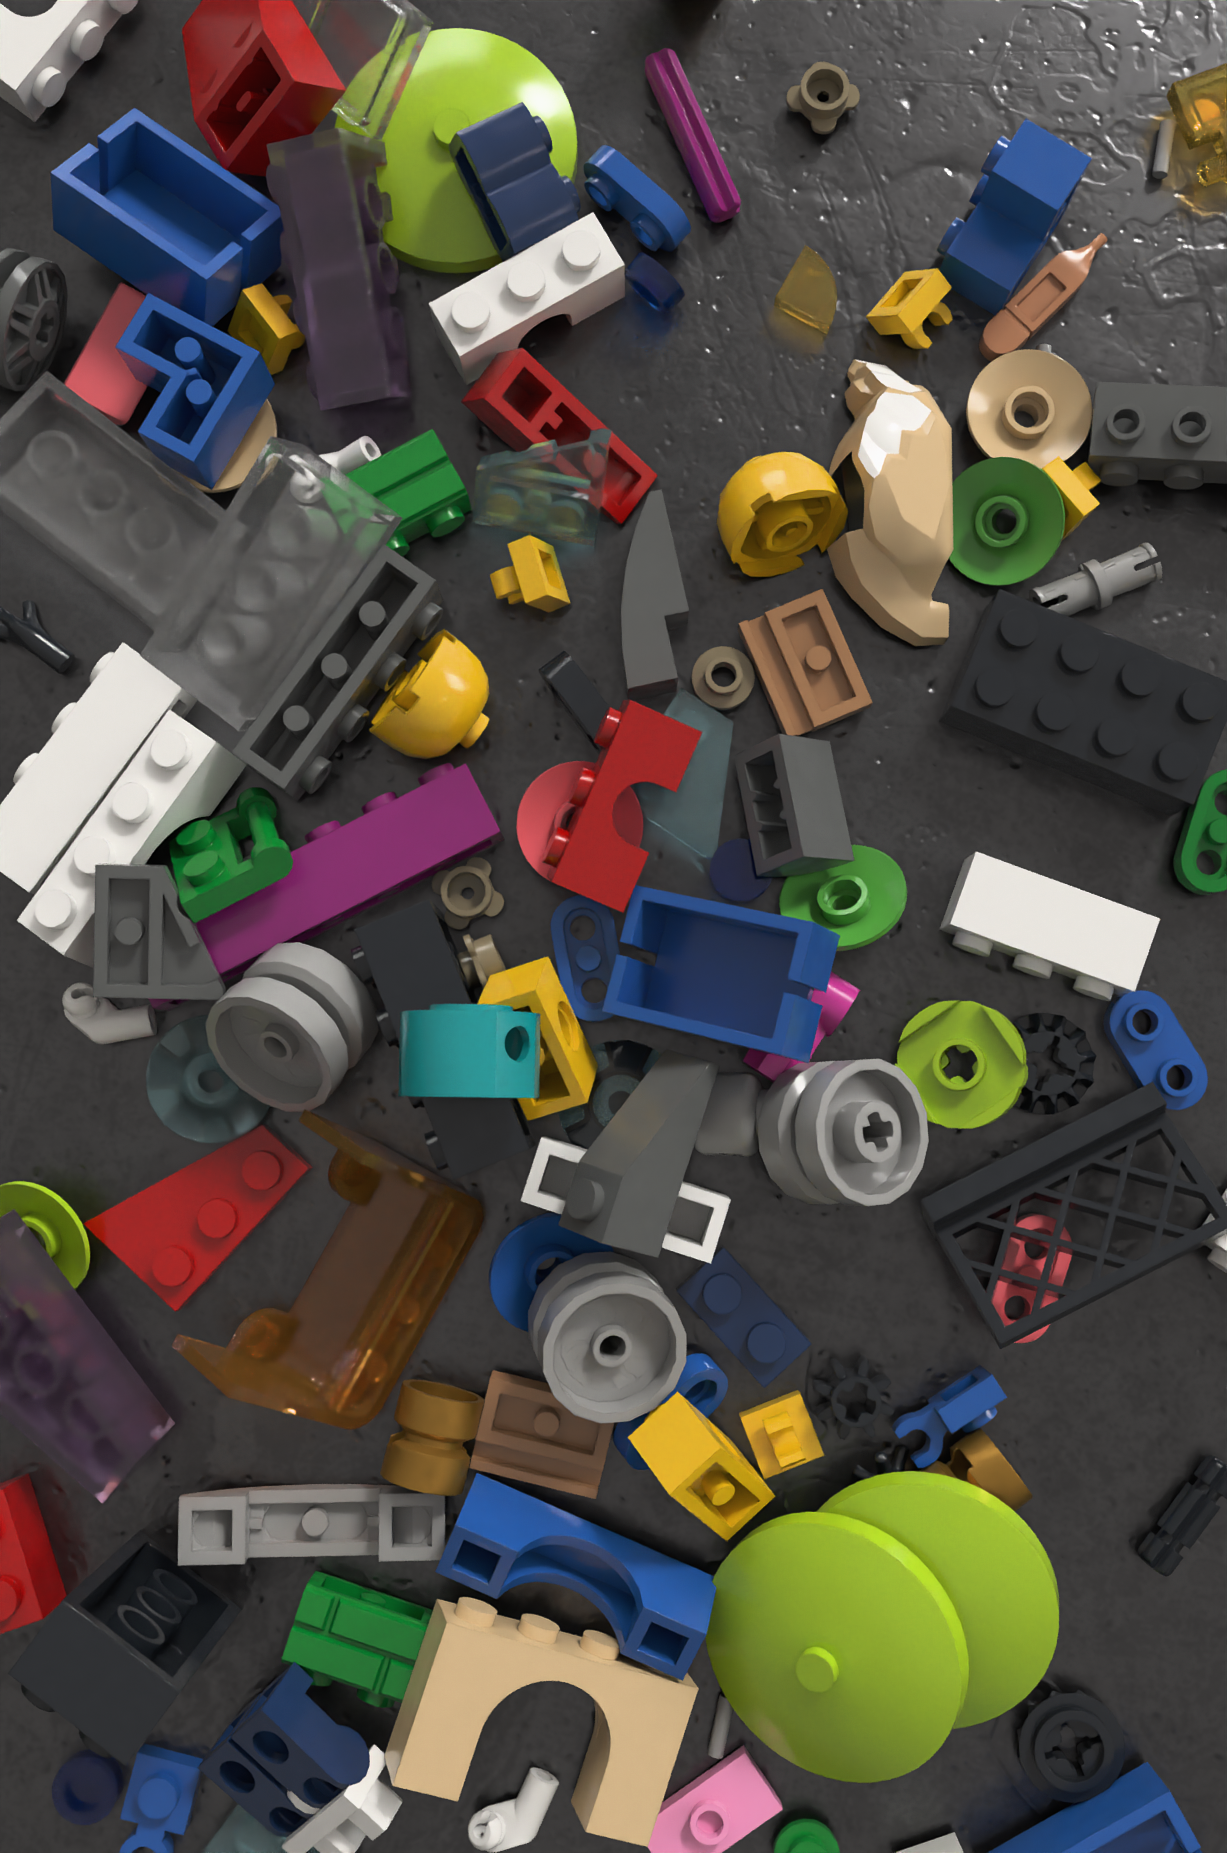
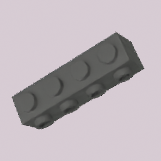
M1118 382L1096 383L1092 404L1093 413L1089 434L1087 464L1102 480L1103 484L1129 486L1137 483L1138 479L1164 481V485L1169 488L1182 490L1195 489L1202 486L1203 483L1227 484V387Z
M383 544L238 742L232 753L249 768L296 801L300 799L305 791L310 794L314 793L330 773L333 763L328 759L342 740L346 742L352 741L364 727L370 714L365 708L380 688L388 691L401 676L407 663L403 656L416 638L422 641L425 640L438 625L444 611L440 605L444 600L437 581Z

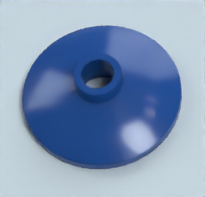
M555 1212L533 1217L513 1229L500 1243L492 1258L489 1269V1290L496 1308L505 1320L528 1332V1310L539 1284L559 1264L583 1253L614 1252L610 1245L602 1244L559 1226L561 1214ZM555 1257L554 1263L549 1268L544 1270L537 1269L542 1262Z

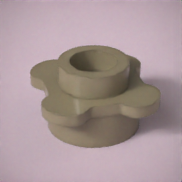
M817 62L805 72L801 85L792 86L788 90L786 103L791 111L801 112L811 121V127L814 132L829 134L834 131L836 120L845 111L854 110L858 106L860 93L855 85L849 84V79L841 68L828 62ZM823 94L828 96L829 99L826 102H820L817 96Z
M471 858L466 866L457 867L450 872L441 870L433 877L432 889L442 898L447 909L444 919L451 928L457 930L465 929L469 925L470 920L482 915L495 917L504 907L503 896L494 890L489 878L492 871L491 866L483 858ZM465 888L473 889L474 896L471 899L463 898L462 891Z
M467 934L463 936L468 950L457 954L471 990L480 986L484 989L490 975L505 971L506 969L491 934L477 940H473Z

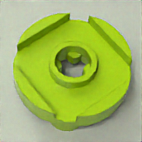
M942 1001L928 1006L909 1021L899 1040L901 1044L897 1052V1063H895V1066L901 1068L917 1087L927 1112V1121L947 1128H979L1000 1119L1017 1102L1021 1090L1028 1079L1026 1049L1017 1029L999 1011L974 1001ZM954 1047L961 1053L973 1051L977 1057V1061L972 1066L975 1075L968 1082L961 1076L950 1079L944 1071L951 1063L947 1053Z

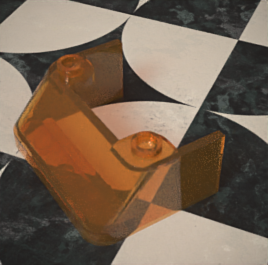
M304 1109L298 1121L338 1148L329 1166L328 1181L331 1189L343 1199L350 1201V1204L289 1313L274 1308H264L250 1314L238 1326L226 1348L181 1334H177L171 1346L228 1398L352 1430L369 1423L382 1409L474 1243L483 1223V1209L477 1199L462 1189L375 1140Z

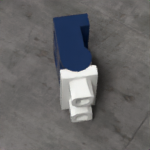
M294 1662L262 1694L260 1693L230 1721L200 1763L198 1769L268 1831L277 1836L287 1837L281 1846L287 1853H306L312 1847L320 1853H355L366 1835L373 1841L388 1828L403 1800L378 1777L386 1765L385 1753L375 1744L368 1749L359 1733L350 1727L337 1725L305 1694L314 1680Z

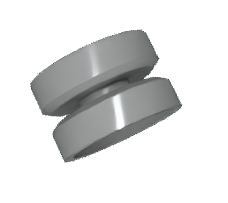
M300 942L278 943L262 953L245 971L242 980L230 987L211 1007L205 1024L208 1045L225 1073L239 1088L260 1102L287 1112H308L324 1104L339 1086L346 1071L354 1067L371 1047L378 1032V1020L375 1013L377 1009L366 986L347 965L322 949Z
M882 1059L798 1063L781 1073L764 1096L758 1119L759 1152L770 1178L786 1195L807 1204L829 1205L841 1203L850 1206L890 1204L911 1188L923 1168L929 1142L927 1112L917 1087L901 1068Z
M611 1251L583 1253L559 1264L539 1284L528 1310V1338L554 1398L571 1413L601 1424L631 1421L654 1410L675 1389L686 1364L687 1334L677 1310L664 1294L656 1278L637 1260Z

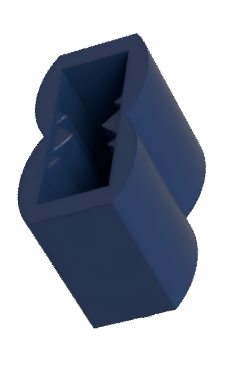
M523 102L455 133L448 146L451 157L467 192L478 208L486 232L503 262L579 220L577 213L580 212L581 204L577 190L572 181L565 175L561 177L551 163L549 154L552 152L553 146L549 131L539 116L532 117Z

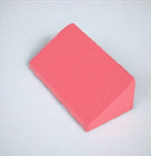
M123 283L118 284L60 389L61 392L114 426L123 425L129 421L147 388V385L135 379L115 348L146 297L143 293Z

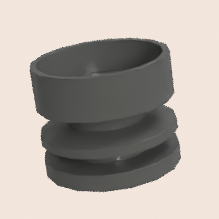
M0 247V385L14 391H28L41 380L48 370L61 342L67 315L68 292L64 273L57 263L44 258L32 257L27 252L19 249L6 248L2 250Z

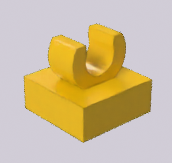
M938 268L904 272L869 312L866 318L880 335L901 334L903 341L910 348L928 349L932 342L923 331V321L928 316L930 322L935 326L949 325L953 320L951 311L940 301L950 291L952 286Z
M260 283L242 290L228 332L233 338L259 351L270 374L273 375L283 371L291 349H296L303 345L311 324L308 320L293 324L287 316L292 304V299L289 295L272 297L266 287Z
M1058 456L1044 466L1042 470L1053 480L1063 500L1065 528L1062 540H1064L1100 504L1090 493V490L1102 480L1086 462L1071 471Z
M531 535L507 544L514 566L502 568L490 574L496 599L500 600L507 597L509 604L525 601V604L548 613L571 604L552 545Z
M799 1390L739 1413L764 1479L825 1456Z

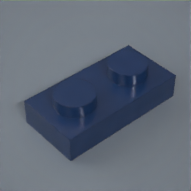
M723 1245L714 1253L711 1263L704 1262L676 1288L678 1294L763 1388L768 1386L812 1345Z

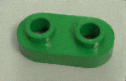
M1227 769L1216 772L1203 780L1194 805L1189 807L1174 856V871L1178 880L1186 889L1200 895H1212L1227 890V815L1220 813L1215 807L1217 794L1227 796ZM1200 853L1209 855L1213 860L1214 868L1210 875L1202 873L1197 867L1196 860Z

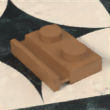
M823 589L767 611L763 616L750 621L745 620L738 624V633L782 734L800 736L871 707L873 702Z
M493 1370L488 1384L469 1468L596 1499L614 1423L601 1424L575 1416L554 1398L548 1383Z

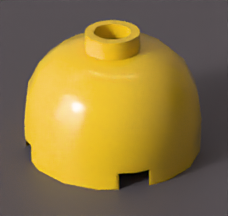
M776 452L750 459L731 477L720 494L717 526L733 563L737 562L743 573L751 577H772L793 571L805 565L802 558L797 555L809 551L816 544H818L822 553L831 546L845 527L848 509L834 480L823 466L800 453Z
M443 629L436 633L419 651L417 655L422 659L415 664L409 673L406 670L403 671L382 701L371 721L374 724L369 729L372 734L391 748L410 757L429 759L442 756L458 743L468 749L480 737L489 722V718L482 713L489 696L488 677L479 659L465 644Z

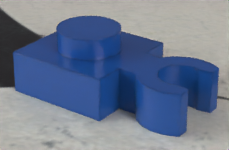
M145 1743L142 1745L136 1755L120 1819L138 1823V1826L127 1837L119 1853H136V1849L139 1847L150 1848L154 1853H174V1841L169 1832L184 1835L190 1825L203 1772L198 1769V1766L203 1761L202 1758Z

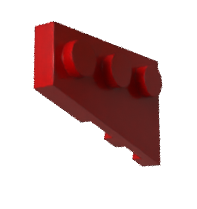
M265 1124L83 1224L176 1312L189 1302L313 1167Z

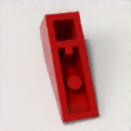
M524 348L497 353L461 401L506 444L616 524L624 522L658 476Z

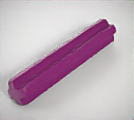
M664 48L659 52L651 53L645 59L646 77L706 212L714 223H721L733 218L740 212V196L677 55L670 48Z

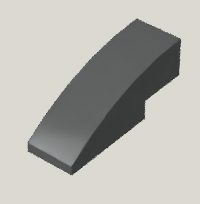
M662 489L651 491L647 496L635 527L625 567L621 602L622 666L627 698L632 701L677 691L678 675L668 631L687 627L689 607Z

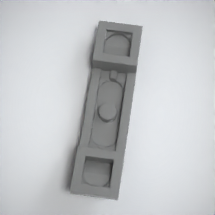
M371 1484L279 1485L182 1494L179 1497L178 1566L245 1564L248 1558L379 1555V1562L440 1560L445 1549V1496L418 1492L401 1486Z

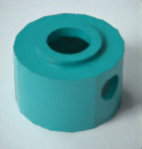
M489 1004L429 1005V1010L400 1012L398 1096L539 1098V1013L513 1011L512 1006Z

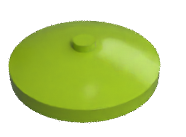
M450 28L420 33L406 38L380 53L359 73L351 84L340 106L334 128L333 158L336 175L344 200L360 228L384 251L401 261L425 270L443 273H469L490 269L502 263L503 261L486 232L478 208L457 172L448 146L456 132L523 102L532 117L539 116L549 131L553 146L552 152L549 154L551 163L561 177L567 176L574 184L578 161L574 116L561 85L551 71L531 52L517 43L489 32L474 29Z
M905 1471L876 1475L858 1481L832 1496L817 1510V1512L840 1514L858 1519L889 1534L914 1553L934 1574L946 1591L961 1622L969 1656L967 1694L963 1708L952 1729L973 1726L1002 1715L1025 1699L1037 1686L1048 1669L1057 1645L1059 1631L1058 1586L1052 1564L1044 1547L1026 1522L1009 1506L987 1491L966 1481L930 1472Z
M827 1512L792 1513L765 1522L744 1537L722 1562L713 1578L712 1583L716 1586V1593L705 1637L714 1674L725 1697L739 1718L765 1745L778 1755L809 1772L830 1779L855 1783L886 1781L903 1776L928 1761L940 1749L955 1725L964 1705L969 1680V1656L962 1625L951 1600L934 1574L914 1553L889 1534L858 1519Z

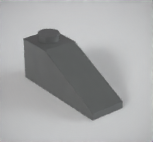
M665 1050L579 1160L558 1225L602 1244L658 1258L720 1065Z

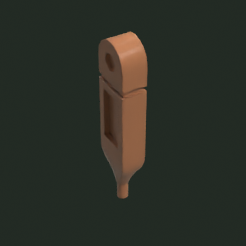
M1100 233L1089 245L1076 250L1064 251L1056 255L1005 305L1003 310L1001 309L988 322L979 340L980 352L984 358L992 362L999 356L1020 350L1026 341H1029L1078 292L1089 273L1095 253L1107 242V237L1104 234Z

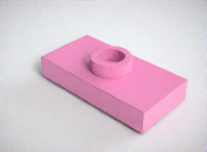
M743 1745L662 1802L648 1849L651 1853H722L783 1810L781 1800Z

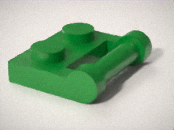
M251 787L244 790L237 798L235 808L209 821L200 820L193 822L182 829L176 838L168 841L180 902L193 923L283 879L291 871L293 859L288 845L278 837L273 821L276 817L277 809L273 797L268 790L261 787ZM251 835L254 847L251 850V858L244 861L238 841Z

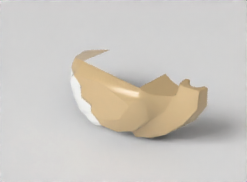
M854 359L847 372L851 384L845 391L847 407L854 415L855 421L837 446L831 462L829 475L832 476L839 464L852 451V461L861 477L865 490L863 529L845 533L827 548L836 578L850 597L881 628L914 646L944 645L949 637V606L945 603L933 601L931 594L953 551L952 428L926 388L910 384L909 381L902 379L886 365Z

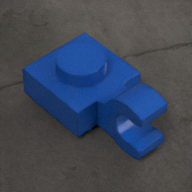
M979 1365L929 1398L927 1406L916 1412L900 1416L891 1428L899 1439L906 1436L912 1430L919 1429L925 1432V1445L910 1456L917 1468H923L934 1463L940 1456L943 1448V1437L948 1430L953 1434L962 1428L965 1433L982 1427L995 1417L997 1410L994 1406L1006 1399L1007 1396L994 1376Z

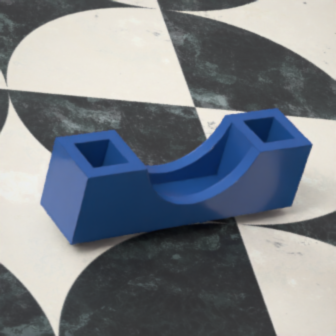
M476 1473L435 1571L440 1575L495 1599L499 1598L509 1589L529 1582H546L569 1588L587 1598L605 1615L616 1634L620 1654L682 1681L707 1635L716 1593V1586L712 1583L713 1575L479 1473Z

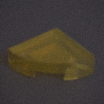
M805 245L777 293L774 306L817 330L828 334L837 306L835 280L826 262L813 249Z

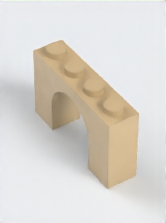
M460 1597L457 1604L437 1599L384 1755L392 1786L458 1802L480 1733L493 1709L506 1696L523 1686L540 1681L565 1682L588 1693L593 1698L595 1706V1725L592 1738L571 1799V1803L585 1832L648 1847L699 1689L689 1674L686 1673L682 1681L620 1654L617 1639L599 1631L585 1630L583 1636L580 1637L559 1631L560 1627L556 1623L535 1614H522L520 1620L497 1615V1610L493 1606L475 1598Z

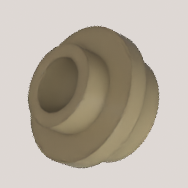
M720 646L707 650L698 658L693 667V690L702 703L713 709L728 710L741 705L749 697L754 686L755 675L750 660L742 652L732 647ZM719 667L729 668L735 675V681L727 687L718 686L712 680V672Z

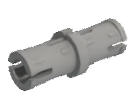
M1145 542L1137 548L1102 563L1092 559L1080 564L1078 572L1042 587L1030 589L1029 601L1039 605L1051 599H1056L1057 604L1048 607V609L1065 616H1070L1090 606L1094 610H1099L1111 605L1113 597L1131 591L1150 582L1159 581L1162 578L1161 562L1138 571L1134 569L1135 565L1158 556L1153 546Z

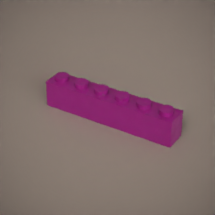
M446 763L429 770L418 778L420 787L400 797H397L395 792H388L372 799L362 806L363 816L343 826L336 820L313 829L304 837L307 844L290 852L293 866L287 876L196 922L195 925L223 983L245 973L262 953L276 944L304 943L435 876L437 872L447 870L504 841L505 839L466 763L454 769L452 763ZM148 998L153 1009L171 1011L191 1000Z

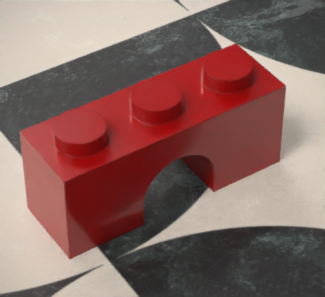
M623 700L619 711L609 707L594 739V743L602 746L593 770L583 767L571 790L568 803L577 807L567 830L557 826L545 850L542 862L551 866L547 878L557 885L623 913L649 852L624 841L619 836L612 819L614 803L625 788L639 782H650L666 790L676 792L702 732L632 700Z

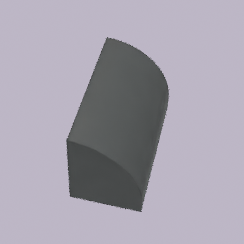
M777 734L734 755L757 876L784 877L802 875L835 868L855 861L830 741Z

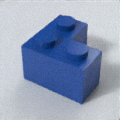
M1028 119L1024 120L1011 141L1001 136L984 162L981 169L984 175L969 200L970 203L976 206L966 222L957 217L955 218L937 248V252L945 256L939 271L952 286L951 289L993 315H996L1001 309L1003 310L1062 220L1092 158Z
M148 293L115 346L135 379L161 393L139 428L138 433L157 461L212 490L275 386V383L259 351Z

